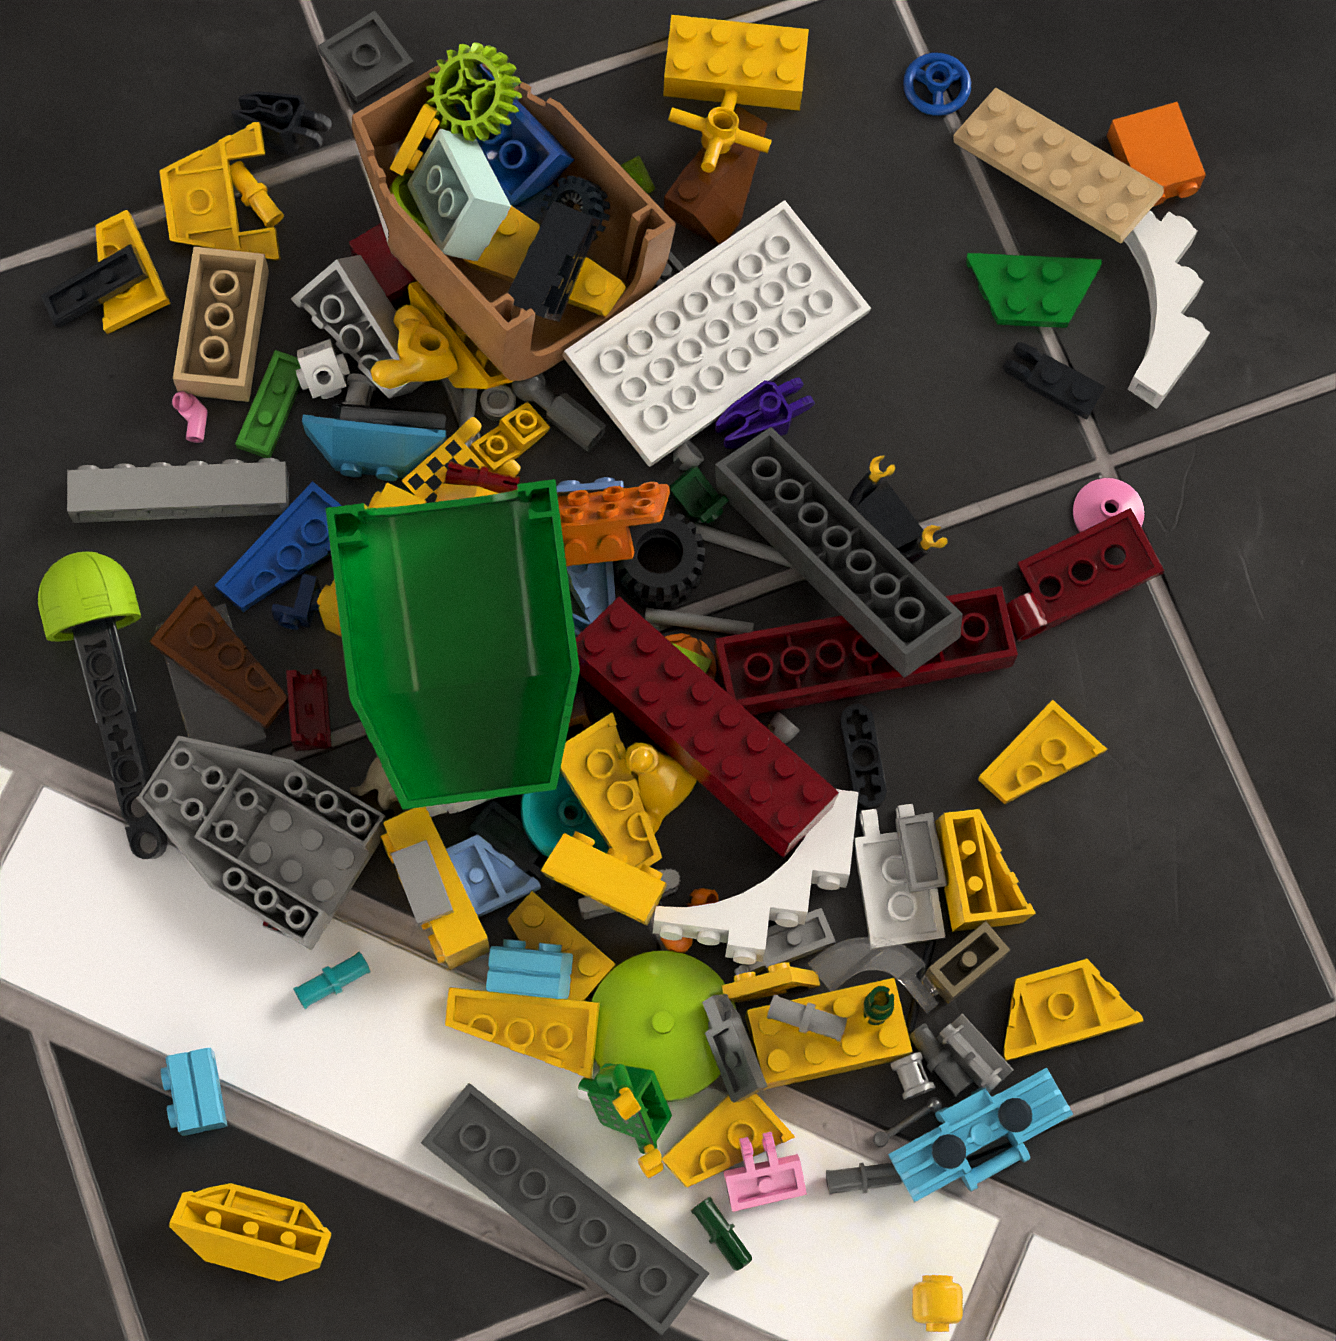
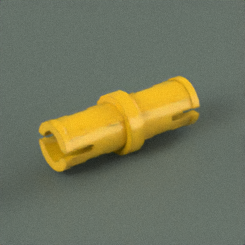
M237 161L230 165L232 183L242 195L241 201L244 205L250 206L264 222L266 228L277 225L283 219L284 214L268 196L267 187L263 183L257 182L242 161Z

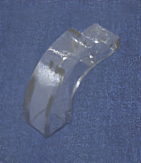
M877 936L846 939L828 947L808 963L830 991H835L857 973L867 970H879L896 977L926 1013L939 1004V1001L935 998L940 993L936 986L926 975L921 979L916 975L927 963L913 950L891 939Z

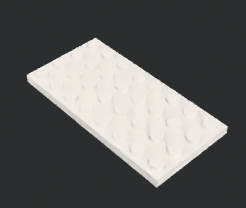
M784 200L563 352L562 356L646 464L651 467L719 419L731 404L764 380L773 381L867 315L871 307Z

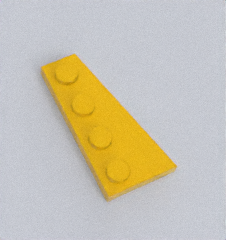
M612 712L565 743L560 772L608 847L628 856L627 864L640 870L643 864L651 866L660 860L662 855L648 814L644 810L636 779L633 778L631 770L627 769L625 762L626 750L623 742L621 743Z
M449 987L445 1026L592 1079L600 1002L553 999Z

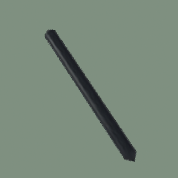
M936 940L926 942L906 1022L908 1035L915 1029L927 981L924 974L930 967Z

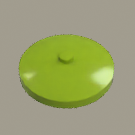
M674 951L646 952L633 956L617 965L602 980L591 1001L600 1002L594 1055L598 1067L601 1069L604 1064L611 1063L653 1070L666 1102L684 1100L708 1088L718 1079L721 1073L705 1035V1032L709 1030V1018L702 1002L713 995L723 994L722 985H725L723 980L702 961ZM731 1001L733 1007L736 1009L734 1001Z

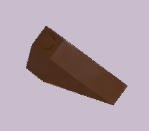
M738 106L734 111L739 118L738 128L764 137L768 123ZM733 143L728 152L719 154L715 170L711 173H707L701 168L706 149L703 147L681 172L664 196V212L672 220L716 247L730 238L741 223L755 167L760 155V151L737 143Z

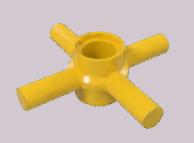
M727 89L725 91L721 106L713 108L706 118L673 107L669 115L668 121L701 131V143L706 149L701 168L707 173L715 170L719 154L728 152L733 143L768 154L772 142L770 139L738 128L739 118L734 112V108L739 94L734 89Z

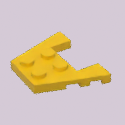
M253 122L233 135H228L220 139L219 142L201 151L198 150L159 170L170 241L204 248L265 254L266 259L281 260L275 227L244 232L239 231L229 161L265 155L261 124L259 122Z

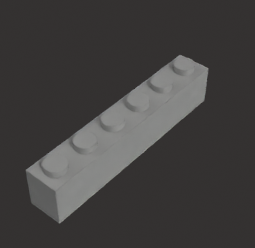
M263 458L258 463H244L241 460L229 459L223 461L222 464L210 465L204 461H190L185 466H172L165 462L152 463L150 467L117 464L111 469H100L93 465H83L78 467V470H67V512L73 523L281 515L290 506L286 462H280V460L275 458Z

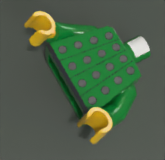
M606 1063L601 1067L594 1079L584 1077L577 1089L579 1099L591 1102L602 1125L635 1138L640 1153L645 1154L638 1158L637 1161L647 1178H651L661 1172L664 1166L661 1162V1153L657 1149V1140L671 1119L672 1114L654 1071L624 1066L623 1064Z

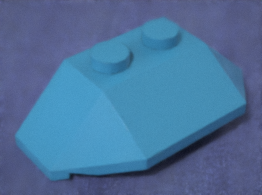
M303 415L302 418L305 434L335 471H340L342 475L348 477H361L362 474L376 475L378 479L384 481H396L397 478H405L447 440L446 430L337 420L312 415Z

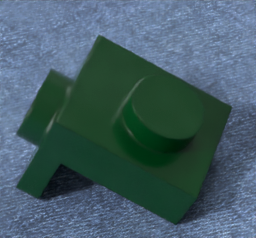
M691 466L669 486L670 495L691 522L710 523L723 513L722 506L729 501L725 494H718L697 466Z

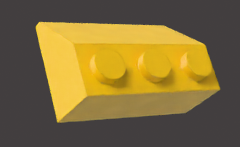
M575 831L573 837L564 833L541 870L546 877L648 926L655 908L667 887L666 882L661 881L663 873L645 864L639 870L627 864L628 856L612 848H609L607 853H604L593 847L595 840Z

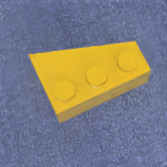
M980 809L944 813L935 821L947 886L944 887L952 932L977 929L985 921L991 927L1020 924L1036 914L1031 903L1027 904L1017 885L1019 881L1014 872H1010L1000 853L1002 850Z

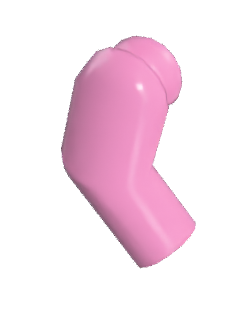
M184 391L177 392L173 396L172 405L188 421L186 440L201 443L204 440L208 416L207 408L193 394H187Z

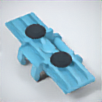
M1045 1068L993 1097L986 1088L981 1087L972 1092L970 1097L959 1103L935 1112L936 1118L939 1122L943 1123L942 1125L893 1151L888 1156L914 1202L960 1177L968 1190L972 1192L978 1188V1183L1020 1160L1023 1163L1028 1161L1030 1155L1023 1142L1069 1118L1073 1113L1050 1072ZM1004 1136L1007 1137L1012 1145L1011 1148L971 1169L966 1160L967 1156L995 1140L997 1141Z

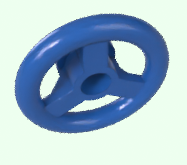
M927 53L916 58L908 66L903 78V88L908 101L917 110L929 115L943 116L957 111L968 100L971 92V78L964 64L957 58L945 53ZM927 64H930V65L927 67V70H926V71L920 69L921 67H923V66H925V65H927ZM914 79L927 85L928 90L932 93L933 105L926 103L916 94L913 86ZM934 79H939V80L942 81V83H937V82H934L933 80H934ZM960 79L961 90L959 95L952 102L944 105L943 93L952 82Z

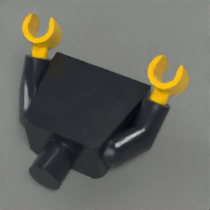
M885 456L875 457L870 463L871 473H866L852 490L848 502L913 565L930 553V547H944L947 544V538L942 537L934 543L933 534L940 530L941 527L930 525L924 530L889 483L887 481L881 483L880 478L888 477L894 473L895 465H890L883 473L879 470V463Z

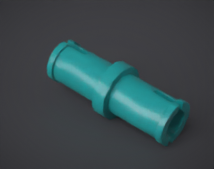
M359 951L332 968L329 966L322 968L323 973L298 987H294L293 990L303 1008L307 1009L308 1006L333 992L335 995L343 992L342 987L365 974L371 973V970Z

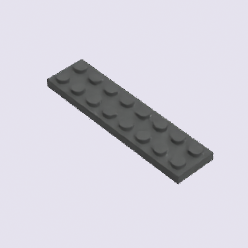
M470 1083L466 1085L421 1142L424 1147L661 1336H663L710 1274Z

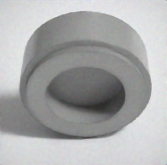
M505 384L485 389L481 394L482 412L491 420L500 421L501 418L516 409V396L512 389Z

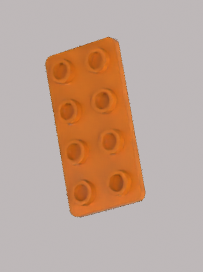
M646 482L632 488L611 486L603 491L588 493L586 490H577L565 496H558L566 566L633 559L635 552L629 526L657 523L663 519L670 495L669 485Z

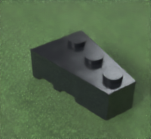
M555 201L552 202L550 207H546L540 219V229L529 246L526 257L508 291L514 299V305L526 311L531 308L538 316L560 322L601 220Z

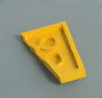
M533 891L507 918L517 939L526 941L525 949L539 950V943L562 945L561 952L572 953L573 963L568 997L570 1000L586 1001L608 973L616 967V964Z

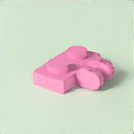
M771 1132L762 1134V1144L768 1161L754 1164L752 1144L748 1137L739 1139L744 1166L723 1171L732 1212L807 1195L798 1154L777 1158Z

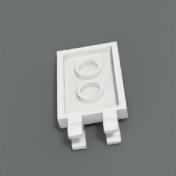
M913 804L899 805L895 809L896 818L915 815ZM877 810L861 811L859 817L864 837L854 838L853 842L870 949L944 939L945 932L938 889L934 888L909 893L897 832L880 834Z

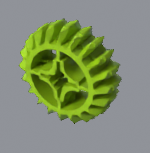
M474 42L471 48L469 45L459 44L458 53L452 49L447 50L448 61L436 60L441 68L438 73H429L430 77L435 79L434 85L425 87L427 92L434 94V97L426 103L436 107L435 110L438 112L435 118L441 121L440 128L451 131L454 134H463L467 141H474L477 137L483 141L489 140V132L494 135L501 134L499 124L510 125L511 121L507 116L508 113L519 112L518 108L512 105L514 99L522 98L520 92L514 91V88L522 83L520 78L512 76L517 68L515 65L507 63L508 57L502 52L497 53L496 48L490 45L484 48L482 44ZM485 64L491 70L495 80L483 79L482 73L477 71L476 65ZM494 98V100H493V102H492V104H491V106H490V108H489L490 101ZM454 104L465 105L466 112H469L471 115V120L464 121L457 114Z

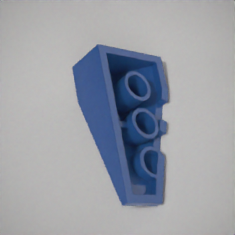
M481 64L476 65L477 71L482 73L483 79L495 80L494 76ZM494 98L490 101L489 108H490V106H491V104H492ZM516 99L513 100L512 105L516 106L519 112L508 113L507 116L510 118L511 124L507 126L500 123L501 134L494 135L489 132V140L485 141L478 139V137L476 138L511 206L517 205L550 186L575 160L558 140ZM455 104L460 117L464 118V121L471 120V115L469 112H466L465 105Z

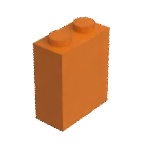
M1178 102L1112 120L1107 138L1115 158L1162 185L1164 188L1163 196L1154 206L1174 196H1179L1180 198L1189 197L1200 189L1206 173Z

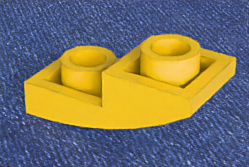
M527 401L501 418L496 428L473 442L470 450L486 467H489V471L496 473L509 460H515L549 431L550 426Z

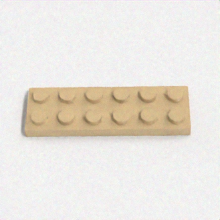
M995 88L953 135L954 143L1119 243L1125 240L1164 194L1162 185L998 88Z

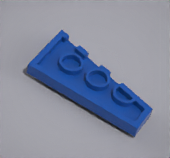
M312 481L215 584L216 590L244 612L331 555L325 508L342 505Z

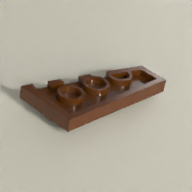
M196 585L149 641L151 646L266 730L288 703L287 695L249 652L240 638L225 623L221 615L211 606Z

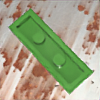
M277 350L274 351L235 443L238 449L264 458H271L301 387L296 374V370L301 368L297 357Z

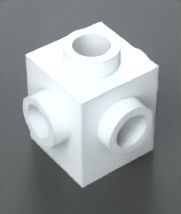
M331 339L297 350V358L301 368L296 370V374L302 390L309 388L312 398L321 396L322 399L334 397L342 392L341 388L346 387L344 375L350 374L343 353L336 355Z

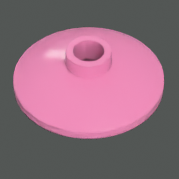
M1101 478L1088 483L1079 491L1073 504V519L1078 531L1082 532L1131 508L1139 524L1142 526L1144 506L1138 493L1127 483L1113 478ZM1111 503L1116 506L1117 511L1109 513L1104 505Z

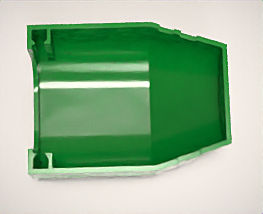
M555 479L517 484L518 489L479 497L384 508H369L364 503L325 508L349 698L363 724L370 743H372L382 768L402 809L551 791L557 788L580 668Z

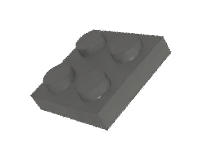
M376 11L371 12L318 45L321 56L357 103L414 68V61Z

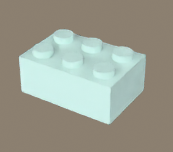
M439 129L407 183L436 245L445 255L478 261L511 208L477 140L467 141L463 134H454L443 129Z

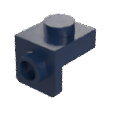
M302 575L294 608L273 604L271 612L274 620L278 621L280 626L292 630H298L300 626L310 628L314 610L319 611L320 606L317 604V600L322 589H320L317 576Z

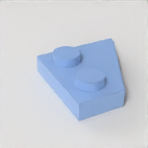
M478 834L446 849L478 918L530 894L531 891L535 892L541 889L537 879L526 874L504 854H500Z

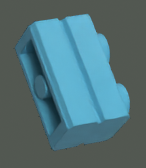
M504 939L503 946H491L486 983L487 991L568 999L573 955L572 953L561 952L562 945L539 943V950L525 949L526 941Z
M211 1047L165 1057L167 1067L161 1068V1078L164 1090H171L173 1104L167 1105L171 1128L177 1127L178 1132L182 1136L226 1127L227 1121L215 1052Z

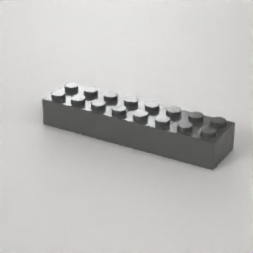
M772 427L715 464L716 490L720 494H725L729 499L728 502L904 678L960 638L963 614Z

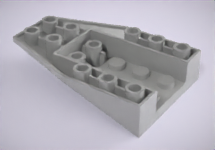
M177 736L137 798L209 887L311 951L382 840L380 836L386 834L383 822L388 820L384 814L291 759L183 736Z

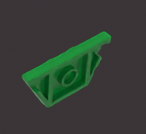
M967 253L966 265L968 269H972L979 283L978 288L983 298L990 304V312L997 325L1067 328L1102 264V259Z

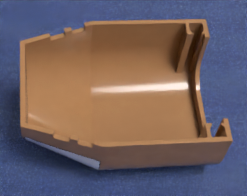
M481 64L486 70H488L492 74L491 70L485 64ZM437 65L353 114V136L391 253L507 379L512 381L526 380L541 374L564 360L562 355L566 349L652 290L667 264L676 224L561 103L552 98H549L547 101L540 99L531 93V86L522 82L520 86L514 88V91L520 92L522 98L518 99V101L575 159L552 184L559 186L558 179H567V176H575L602 187L601 190L606 192L608 198L604 201L610 203V209L604 210V213L610 215L609 221H602L601 224L606 228L603 232L596 231L598 238L592 241L586 257L620 279L626 289L607 317L567 303L562 318L558 322L536 315L531 308L526 311L515 306L513 297L508 293L512 285L511 282L470 268L463 258L445 255L397 203L394 194H390L389 191L394 179L399 176L390 167L423 105L434 97V94L427 92L425 87L434 85L435 79H432L429 73H438L441 68ZM454 104V108H455L457 114L460 116V114H459V112H458V110H457V108H456V105ZM439 125L438 129L436 130V132H435V134H434V136H433V138H432L431 140L434 139V137L436 136V134H437V132L439 131V129H441V128H440V125ZM575 204L573 209L581 212L580 207L582 206Z

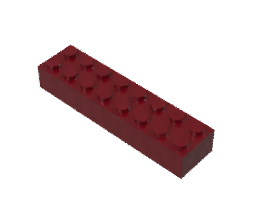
M1002 586L945 596L963 614L960 638L905 678L842 615L715 638L714 655L721 688L752 715L1009 668L1013 666L1018 652Z
M618 597L576 637L579 674L783 858L833 808L839 794L834 787L621 597Z

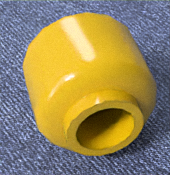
M922 1276V1282L916 1283L912 1289L913 1319L918 1323L926 1324L927 1332H949V1324H956L962 1320L963 1289L958 1283L953 1282V1276Z

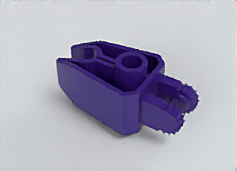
M800 377L791 379L779 386L775 382L764 380L731 404L717 420L715 431L720 433L736 426L741 428L725 437L724 447L728 449L740 448L770 427L780 436L786 435L790 428L791 419L809 410L815 404L809 395L789 405L786 402L785 398L795 394L803 387L804 384Z

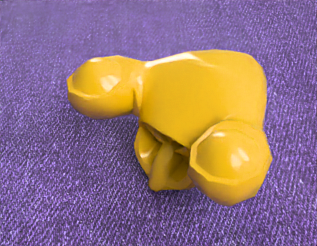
M405 305L395 312L393 323L399 330L397 345L399 360L384 359L375 362L371 368V376L373 381L381 387L392 389L409 382H424L447 378L458 370L457 359L449 347L448 339L440 331L433 328L423 312L414 306Z
M636 742L627 748L625 762L627 769L631 770L633 778L636 779L644 810L648 814L655 834L663 819L689 796L697 780L671 756L659 752L648 743Z

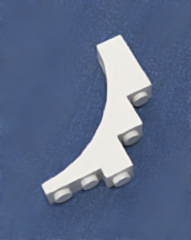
M1149 211L1124 240L1141 268L1149 294L1151 313L1148 346L1143 361L1136 371L1128 390L1156 409L1203 347L1210 334L1200 321L1183 315L1197 296L1204 281L1191 268L1177 264L1191 246L1198 230L1193 228L1192 224L1184 217L1175 216L1169 211L1162 221L1156 219L1155 215Z
M836 789L839 794L833 808L806 834L789 860L768 879L742 894L712 904L691 907L656 906L653 933L660 934V937L667 940H681L682 937L697 939L699 943L705 945H718L720 942L727 943L725 957L733 958V961L747 965L754 964L756 961L763 962L769 920L775 921L776 924L784 927H795L798 924L805 925L811 883L817 884L818 887L825 890H837L840 887L846 888L850 875L858 792Z

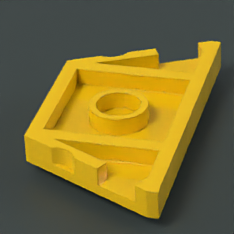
M1088 959L1080 960L1015 979L1002 1057L1006 1062L1137 1025L1143 1022V1018L1138 1011L1135 1012L1119 996L1120 992L1110 982H1106L1100 976L1099 970Z

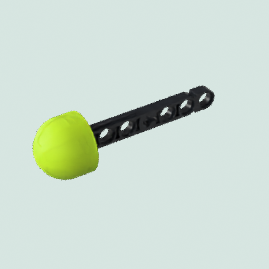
M96 552L73 553L54 563L46 572L40 584L38 606L46 639L55 642L75 641L95 724H99L121 814L130 825L125 827L130 849L138 858L157 859L166 851L168 845L166 833L148 811L139 818L131 810L132 801L140 795L151 778L136 717L138 708L117 630L141 618L135 590L125 569L113 559ZM104 644H107L106 648H95L91 650L92 646H103ZM106 654L110 657L112 666L107 674L100 675L95 668V663L99 656ZM116 690L121 697V702L115 710L111 711L106 708L104 698L108 691ZM120 729L128 731V736L123 738V743L115 741V735L120 733ZM125 749L134 751L133 755L126 754L118 757V752H125ZM132 760L137 764L139 773L135 780L129 782L124 779L122 769L126 762ZM147 832L153 833L157 839V846L151 853L144 852L140 846L141 837Z

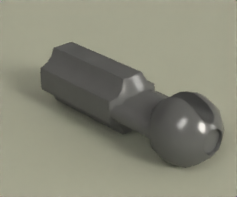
M542 373L526 380L511 382L512 391L518 399L525 402L535 401L546 410V419L587 452L595 446L606 432L607 425L568 394L557 395L547 387L545 376Z

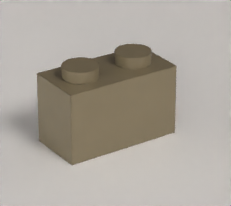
M985 921L931 965L924 974V977L945 1002L949 1004L1002 961L1010 949Z

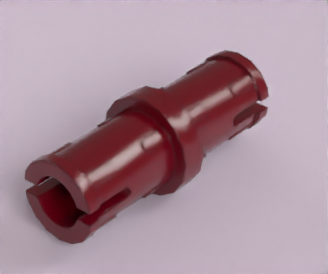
M452 461L448 464L449 470H447L445 484L478 486L496 493L518 489L517 484H520V477L491 472L489 467L485 466L478 469L456 464Z

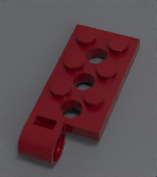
M1131 508L1017 563V567L1031 593L1021 595L1006 604L1012 631L1018 642L1030 639L1164 574V569ZM1110 548H1119L1124 552L1125 560L1119 565H1111L1105 560V552ZM1080 563L1089 565L1093 571L1091 578L1086 581H1079L1074 578L1072 569L1075 565ZM1053 579L1057 581L1061 588L1059 593L1052 597L1043 595L1039 586L1044 580Z

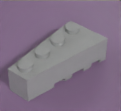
M361 255L336 259L291 298L298 307H304L313 316L311 320L320 329H325L337 341L335 345L344 354L349 353L359 363L358 368L389 399L412 393L424 383L409 382L402 386L388 389L381 387L372 379L371 368L375 362L384 359L399 360L397 353L399 330L393 323L396 310Z

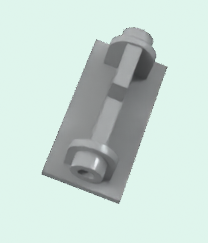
M963 1013L953 1023L946 1026L937 1037L945 1049L950 1048L954 1053L953 1059L979 1088H986L989 1093L1014 1070Z

